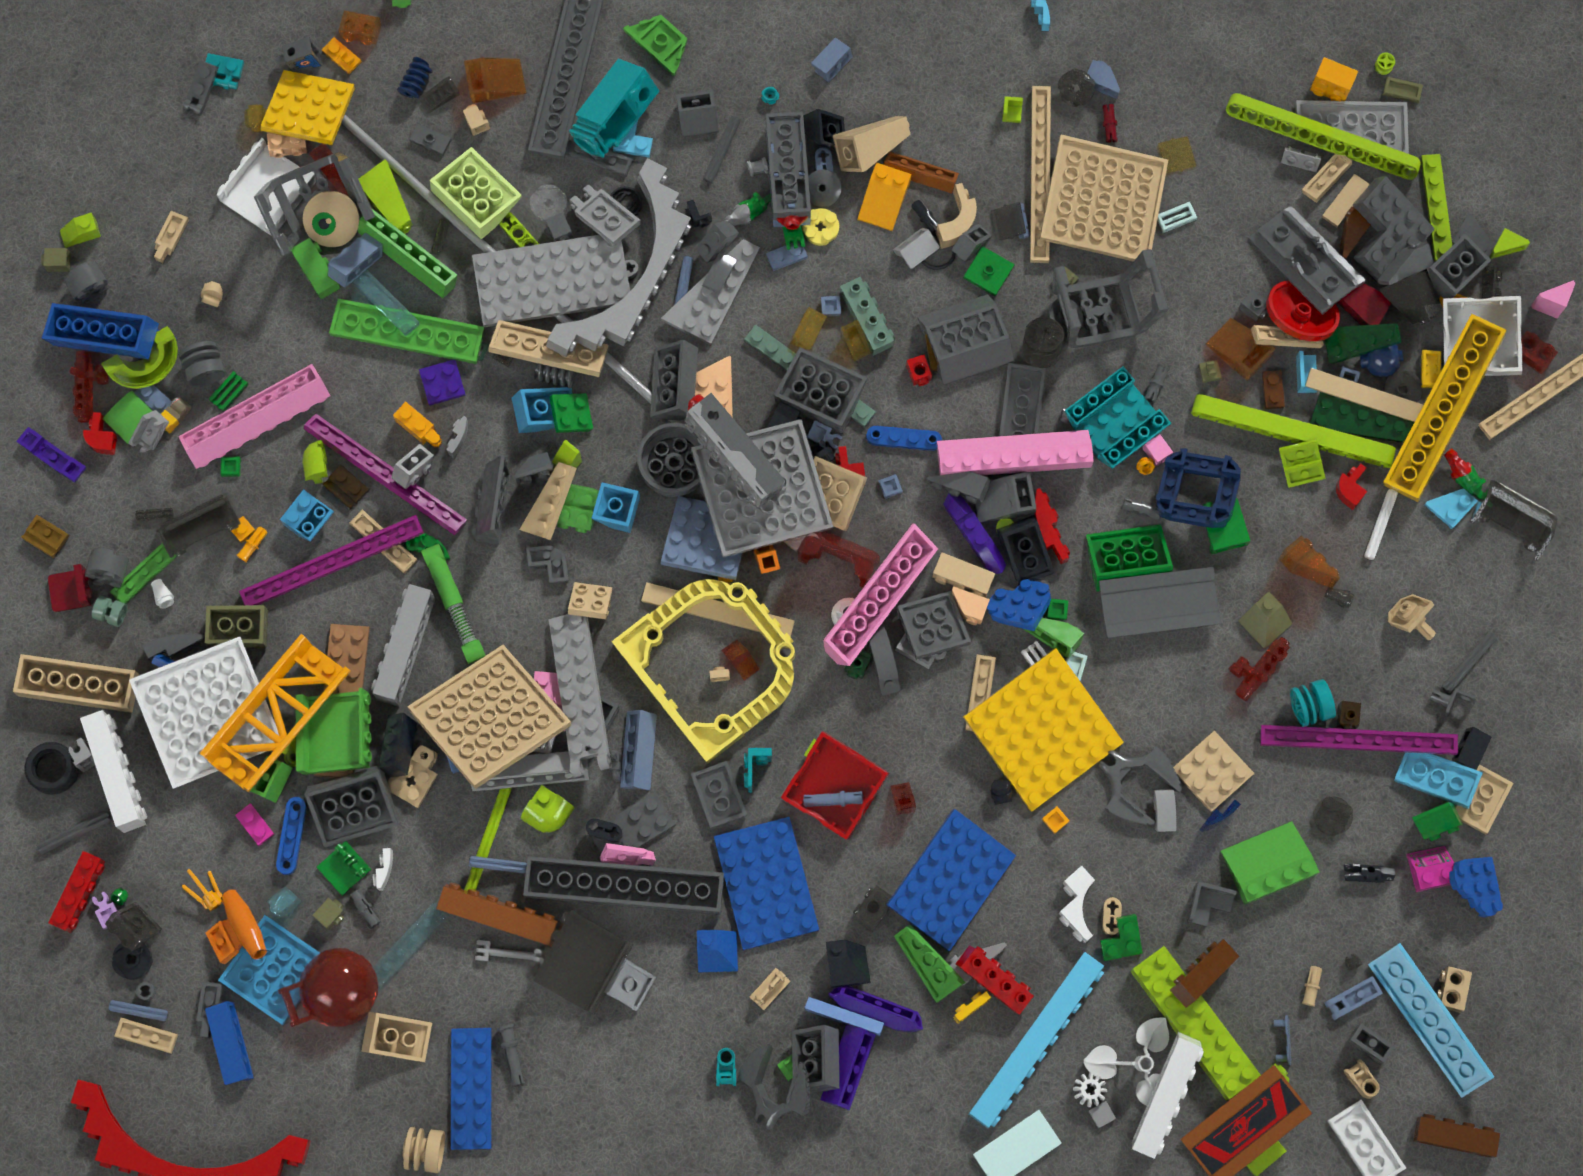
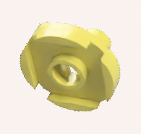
M812 209L810 225H802V232L810 243L818 246L827 245L837 237L839 221L836 214L827 209ZM823 223V226H826V228L818 231V227L815 226Z

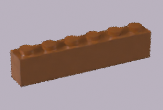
M455 883L443 886L437 905L438 910L546 945L551 944L558 920L554 919L555 916L548 913H543V915L537 914L535 909L529 907L519 908L516 903L511 901L503 903L498 901V897L492 895L485 897L479 895L480 892L474 889L466 891L460 889L461 886Z

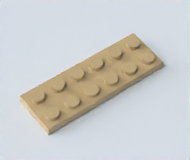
M498 320L489 345V352L596 377L600 376L608 352L607 344H603L602 347L598 346L596 351H593L577 343L574 351H569L567 357L546 347L547 340L551 334L550 331Z

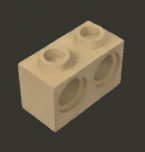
M1449 966L1444 971H1441L1439 982H1442L1441 990H1437L1436 994L1447 1010L1459 1013L1465 1010L1472 972ZM1451 975L1458 977L1459 982L1457 985L1451 982ZM1447 994L1454 996L1455 1001L1453 1004L1446 1000Z

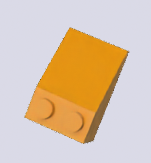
M876 163L857 220L893 231L911 182V174Z

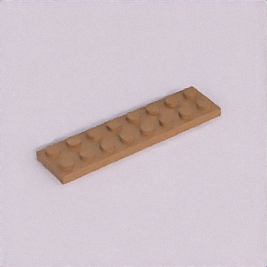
M331 624L327 656L341 667H347L351 671L332 694L359 691V688H363L370 627ZM324 684L323 691L328 687V686L325 685V684ZM354 770L317 773L314 776L338 778L354 773Z

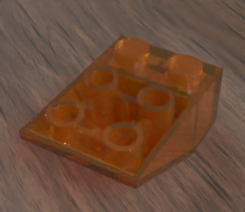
M477 58L464 61L472 103L527 94L520 59Z
M1232 318L1206 343L1212 351L1246 381L1273 356L1276 350L1272 345L1255 344L1251 329Z
M1302 535L1284 549L1279 557V560L1292 574L1332 589L1340 580L1338 571L1334 567H1330L1325 562L1326 558L1320 552L1317 553L1311 541L1307 538L1304 539Z

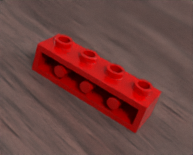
M85 851L82 852L48 922L49 924L72 933V930L78 925V918L81 912L87 906L89 895L93 893L96 887L98 876L104 871V860Z
M969 945L955 965L1012 1011L1020 1015L1034 997L1029 992L1031 988L1023 982H1020V984L1014 980L1016 976L1010 971L1006 970L1004 972L1000 969L1001 964L994 958L989 960L985 956L987 953L979 946L974 948Z

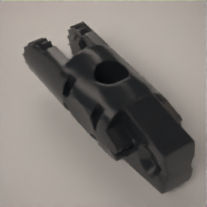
M1344 864L1346 872H1355L1345 874V881L1384 883L1385 881H1393L1395 878V869L1386 868L1380 865Z

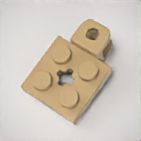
M419 746L410 760L408 775L390 777L388 781L390 792L419 808L438 776L437 773L430 770L437 760V752L426 746ZM425 753L428 754V757L426 759H424ZM412 776H414V781L416 782V784H411L409 787L407 785L408 782L406 780L407 778H411Z

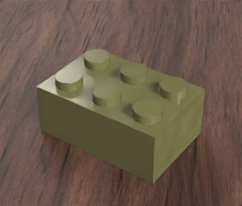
M264 605L206 606L205 644L208 648L237 637H241L245 648H267L268 610Z

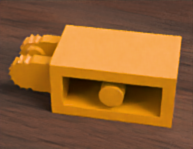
M406 401L393 414L395 422L423 445L428 442L434 448L441 446L442 441L434 425Z

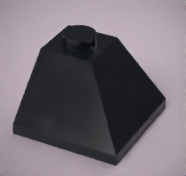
M816 109L803 115L805 134L817 144L836 150L833 135L845 132L844 117L821 109Z
M848 940L826 942L831 988L871 983L865 946Z

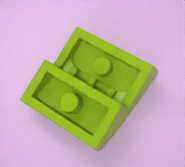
M1316 439L1279 448L1288 488L1326 479Z

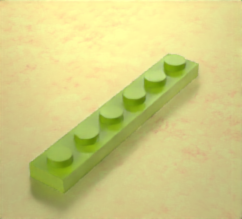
M1440 154L1422 155L1420 157L1429 223L1434 227V231L1431 233L1434 262L1452 247Z

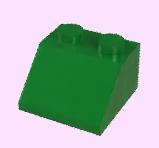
M1451 802L1412 817L1423 839H1429L1430 842L1442 838L1440 834L1447 831L1448 834L1459 831V826L1463 825L1454 803Z

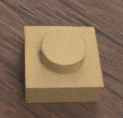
M725 667L713 668V671H710L711 682L730 680L729 669H725Z

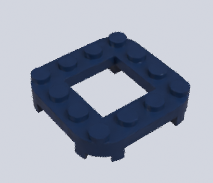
M1181 448L1180 451L1167 456L1159 491L1156 495L1159 516L1173 522L1208 528H1224L1233 515L1241 481V469L1238 464L1228 455H1225V458L1188 453L1186 448ZM1184 473L1220 478L1213 507L1177 501Z

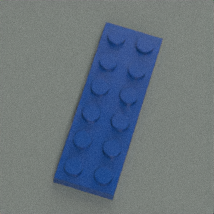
M492 1028L451 1029V1150L492 1149Z

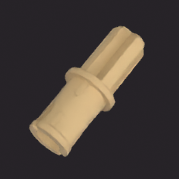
M1317 966L1310 967L1308 981L1304 985L1306 990L1302 1004L1315 1006L1317 991L1320 990L1319 982L1322 968Z

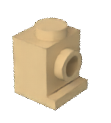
M469 105L463 110L464 117L473 136L490 129L483 110L479 111L477 105Z

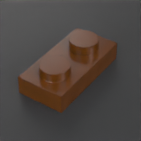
M1282 370L1263 371L1262 381L1265 409L1284 408Z

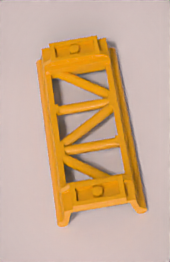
M300 634L199 754L243 790L250 792L351 671L347 667H341L314 647L304 635ZM295 663L313 675V677L284 678ZM325 684L328 686L309 709L279 687ZM276 695L303 715L288 734L286 733ZM267 696L279 735L252 716ZM245 722H249L275 742L227 745ZM273 751L259 769L238 754Z

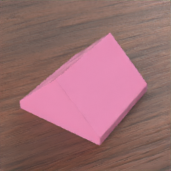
M1574 280L1540 293L1532 303V309L1558 319L1567 307L1575 286Z

